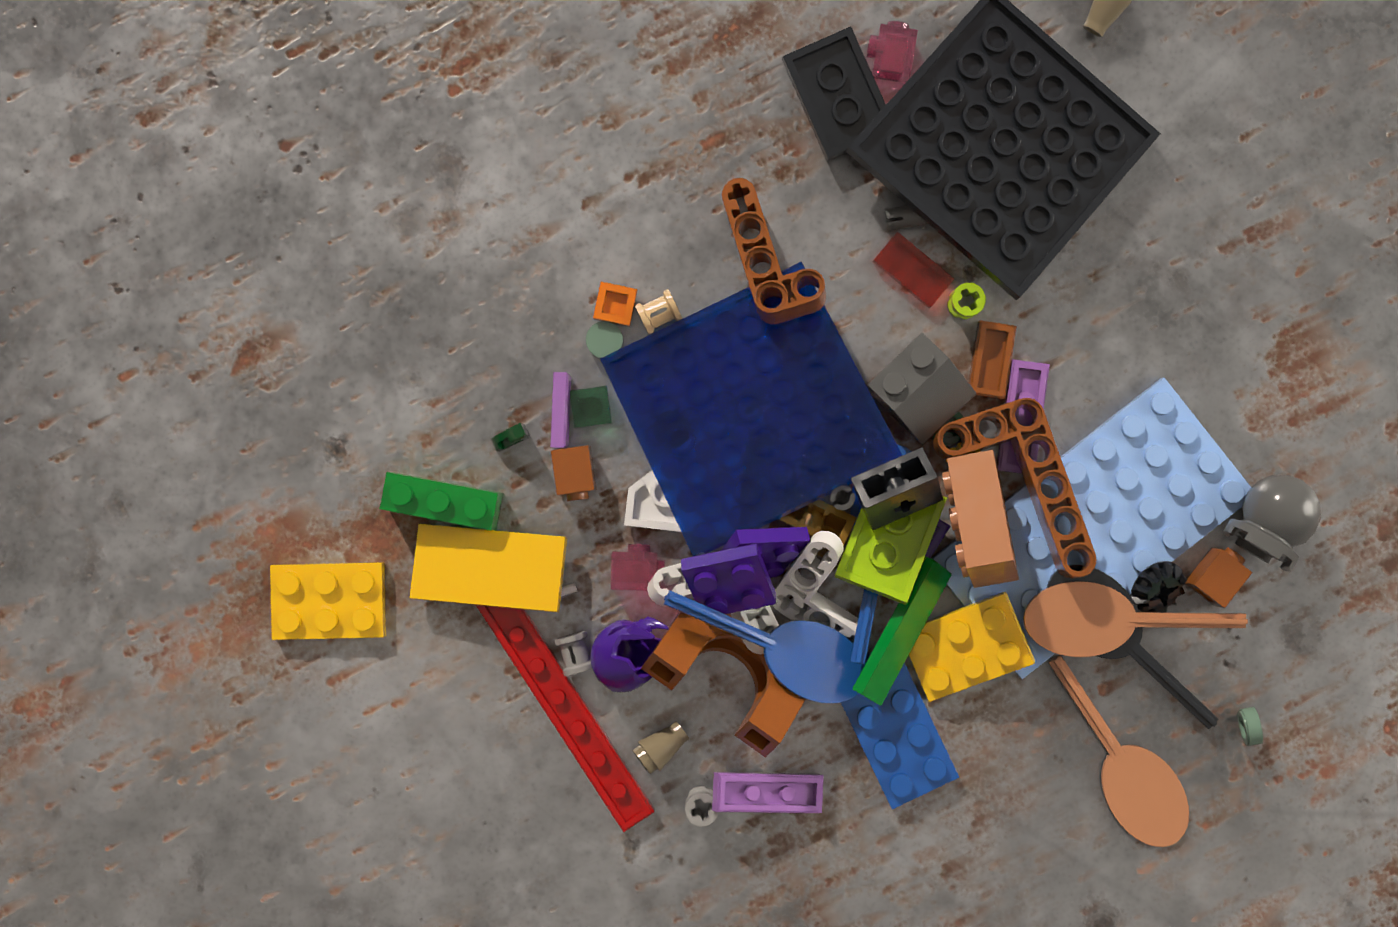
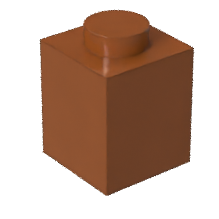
M591 446L551 450L557 495L566 494L567 501L589 499L588 491L597 490Z
M1229 547L1225 550L1211 548L1187 578L1185 584L1213 606L1225 608L1253 572L1243 565L1246 560Z

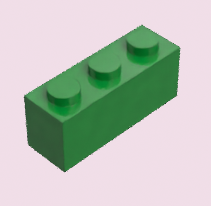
M386 472L379 509L492 531L496 530L498 526L504 493L396 472Z

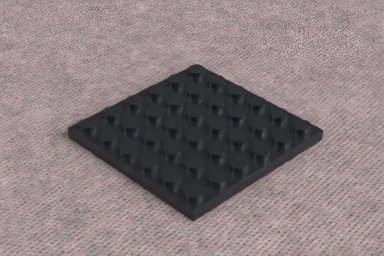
M979 0L852 142L846 152L1011 297L1018 300L1161 133L1009 0Z

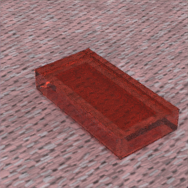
M898 231L872 261L929 309L954 280L951 275Z

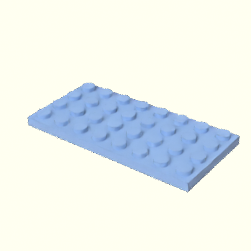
M1165 377L1156 381L1061 456L1096 554L1095 569L1115 579L1129 595L1135 580L1141 572L1154 563L1161 561L1172 562L1239 510L1244 503L1247 492L1251 489L1248 482ZM1044 479L1041 483V491L1046 497L1052 499L1057 496L1058 488L1055 482L1050 479ZM1026 484L1005 500L1019 580L974 588L970 577L963 578L961 568H959L955 545L962 544V541L957 542L956 539L931 558L952 573L947 586L963 607L1006 591L1035 659L1033 665L1015 671L1021 679H1024L1055 654L1038 645L1028 635L1023 621L1028 603L1035 595L1047 588L1050 577L1057 571ZM1060 514L1054 519L1056 531L1063 535L1068 534L1071 527L1069 519ZM1070 551L1067 556V564L1083 565L1082 555L1077 551Z

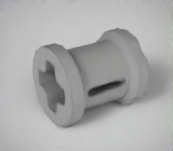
M586 631L576 632L554 640L555 645L560 646L565 663L564 676L593 669L585 642L587 637Z
M698 786L690 790L685 802V813L692 824L701 827L708 826L717 818L718 812L712 811V789ZM697 799H702L704 803L711 802L708 804V812L702 813L700 808L694 809Z

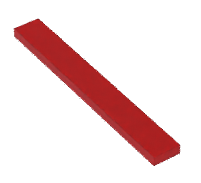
M476 605L622 831H627L653 814L655 808L569 676H564L563 667L526 610Z

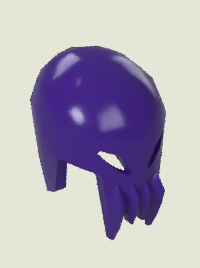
M649 616L634 622L625 619L618 620L606 626L597 635L591 648V665L598 681L612 692L617 693L631 692L643 686L652 676L643 671L641 667L660 641V638H655V635L650 632H652V629L669 630L668 626Z

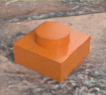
M600 282L593 319L630 327L638 290Z

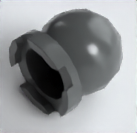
M1287 474L1271 475L1259 480L1247 492L1242 505L1244 520L1230 519L1223 530V534L1227 537L1235 534L1239 537L1235 542L1237 546L1266 563H1269L1271 558H1275L1283 562L1280 566L1282 570L1291 572L1299 559V556L1293 551V547L1306 543L1318 528L1321 519L1320 502L1315 491L1303 480Z

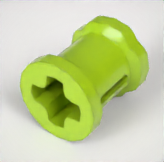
M975 283L959 285L949 294L947 302L949 313L953 317L962 320L972 318L983 310L986 303L985 293ZM962 295L964 297L971 295L974 302L970 304V308L968 306L960 307L958 301L962 299Z

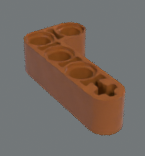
M734 178L728 181L723 187L722 199L760 319L765 323L779 324L820 310L826 301L825 281L822 275L813 269H802L782 275L753 184L744 178ZM739 197H743L747 212L742 214L736 201ZM748 229L760 231V234L754 239L748 240L742 237V234ZM765 262L771 265V268L762 274L752 271L753 267L758 263ZM806 285H812L819 289L811 297L799 294L801 288ZM776 296L782 299L781 304L776 308L770 309L763 306V302L769 297Z

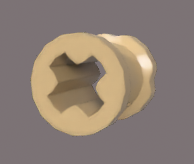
M668 289L663 291V296L644 305L638 303L635 305L649 335L654 333L655 328L675 319L677 322L682 320V316ZM664 307L667 308L666 311H664V312H662V313H660V314H658V315H656V316H654V317H651V316H650V314H652V313H654V312H656V311H658V310H660V309H662V308H664Z

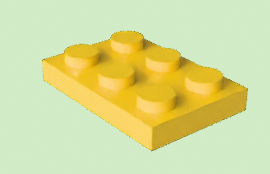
M385 562L270 565L272 640L379 638L386 636Z
M1006 591L928 620L909 653L929 702L1035 663L1034 656Z

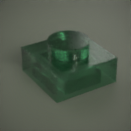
M607 386L570 391L574 428L612 423Z

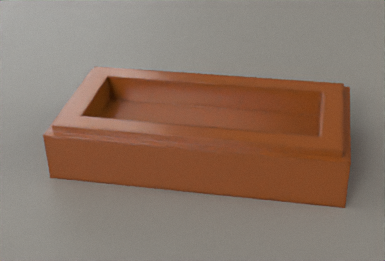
M983 320L978 321L968 381L976 392L975 396L1005 400L1017 326Z

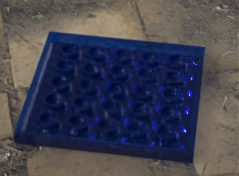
M801 261L781 272L782 275L805 269ZM806 285L799 291V294L805 297H811L817 293L815 286ZM747 287L600 358L693 556L707 554L725 545L736 530L759 529L829 495L832 490L839 486L852 484V477L903 456L825 305L814 313L779 324H769L760 319L750 288ZM776 296L769 297L763 302V306L770 309L776 308L781 304L782 299Z

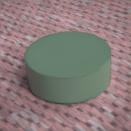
M607 321L597 322L587 332L586 345L589 351L597 358H613L619 354L623 347V334L614 323Z
M1255 707L1239 709L1237 713L1238 725L1244 743L1247 746L1263 744L1262 726Z

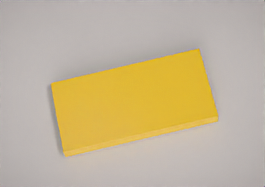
M419 524L410 598L559 613L567 538L564 536Z

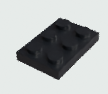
M850 26L782 57L784 66L826 160L829 161L847 153V148L886 105L852 27Z

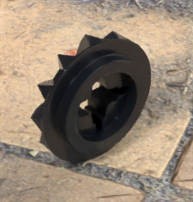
M1161 561L1150 565L1141 572L1131 589L1132 600L1139 612L1166 613L1167 608L1171 604L1177 606L1175 600L1178 596L1185 594L1182 586L1187 581V578L1182 573L1183 570L1178 565L1170 561Z

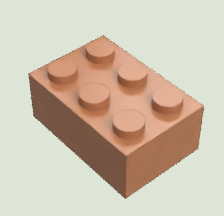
M993 450L947 458L949 471L942 472L950 505L955 506L954 508H949V516L957 542L962 541V544L955 545V550L963 578L970 577L974 588L1019 580L1000 474Z

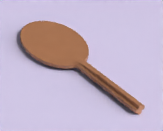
M1084 581L1065 582L1046 588L1031 599L1023 617L1028 635L1038 645L1051 652L1070 657H1091L1115 650L1130 638L1135 627L1246 628V624H1248L1245 613L1135 612L1133 605L1120 592L1102 584Z
M1059 654L1056 657H1052L1048 661L1049 665L1108 753L1101 770V785L1106 803L1115 819L1129 834L1145 844L1155 847H1166L1178 842L1188 827L1189 806L1184 788L1177 775L1163 759L1150 750L1136 745L1121 746L1062 656Z

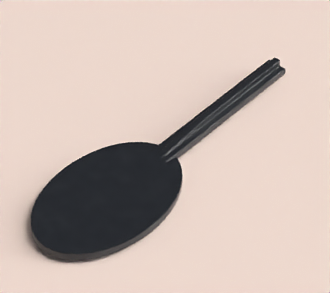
M1069 565V567L1074 571H1079L1083 565ZM1095 568L1084 577L1072 579L1064 577L1056 571L1050 577L1047 588L1074 581L1102 584L1124 595L1133 605L1135 612H1139L1132 597L1122 585L1111 576ZM1135 627L1133 634L1120 647L1108 653L1097 655V657L1105 659H1119L1130 655L1207 729L1217 725L1219 718L1140 645L1143 627Z

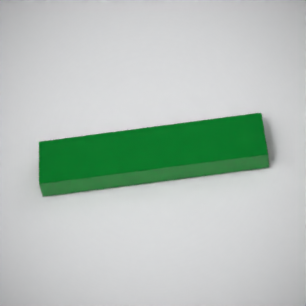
M925 556L907 604L898 603L852 690L880 706L883 704L952 576L951 572L935 560Z

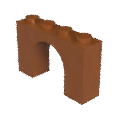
M679 611L669 626V630L662 636L641 669L672 691L685 676L697 656L702 653L720 651L740 660L753 678L755 699L734 736L766 758L781 743L806 699L795 695L781 685L770 672L764 654H756L750 651L742 638Z

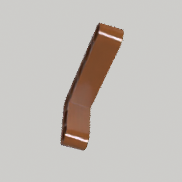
M1021 398L949 422L937 432L933 440V446L937 455L943 459L972 454L1011 441L1057 571L1062 576L1070 579L1084 577L1093 571L1097 561L1096 554L1045 412L1039 402L1031 398ZM1023 408L1031 413V426H1022L1017 422L1015 418L1017 409ZM988 420L995 424L997 428L995 438H986L980 433V421ZM946 432H953L959 435L962 443L959 450L953 451L944 445L943 435ZM1030 444H1038L1044 449L1045 458L1043 462H1035L1028 455ZM1044 479H1050L1056 483L1058 493L1055 498H1048L1042 493L1041 483ZM1059 514L1064 515L1070 521V531L1066 535L1060 534L1054 527V519ZM1072 550L1079 552L1083 557V567L1079 571L1072 570L1067 564V556Z

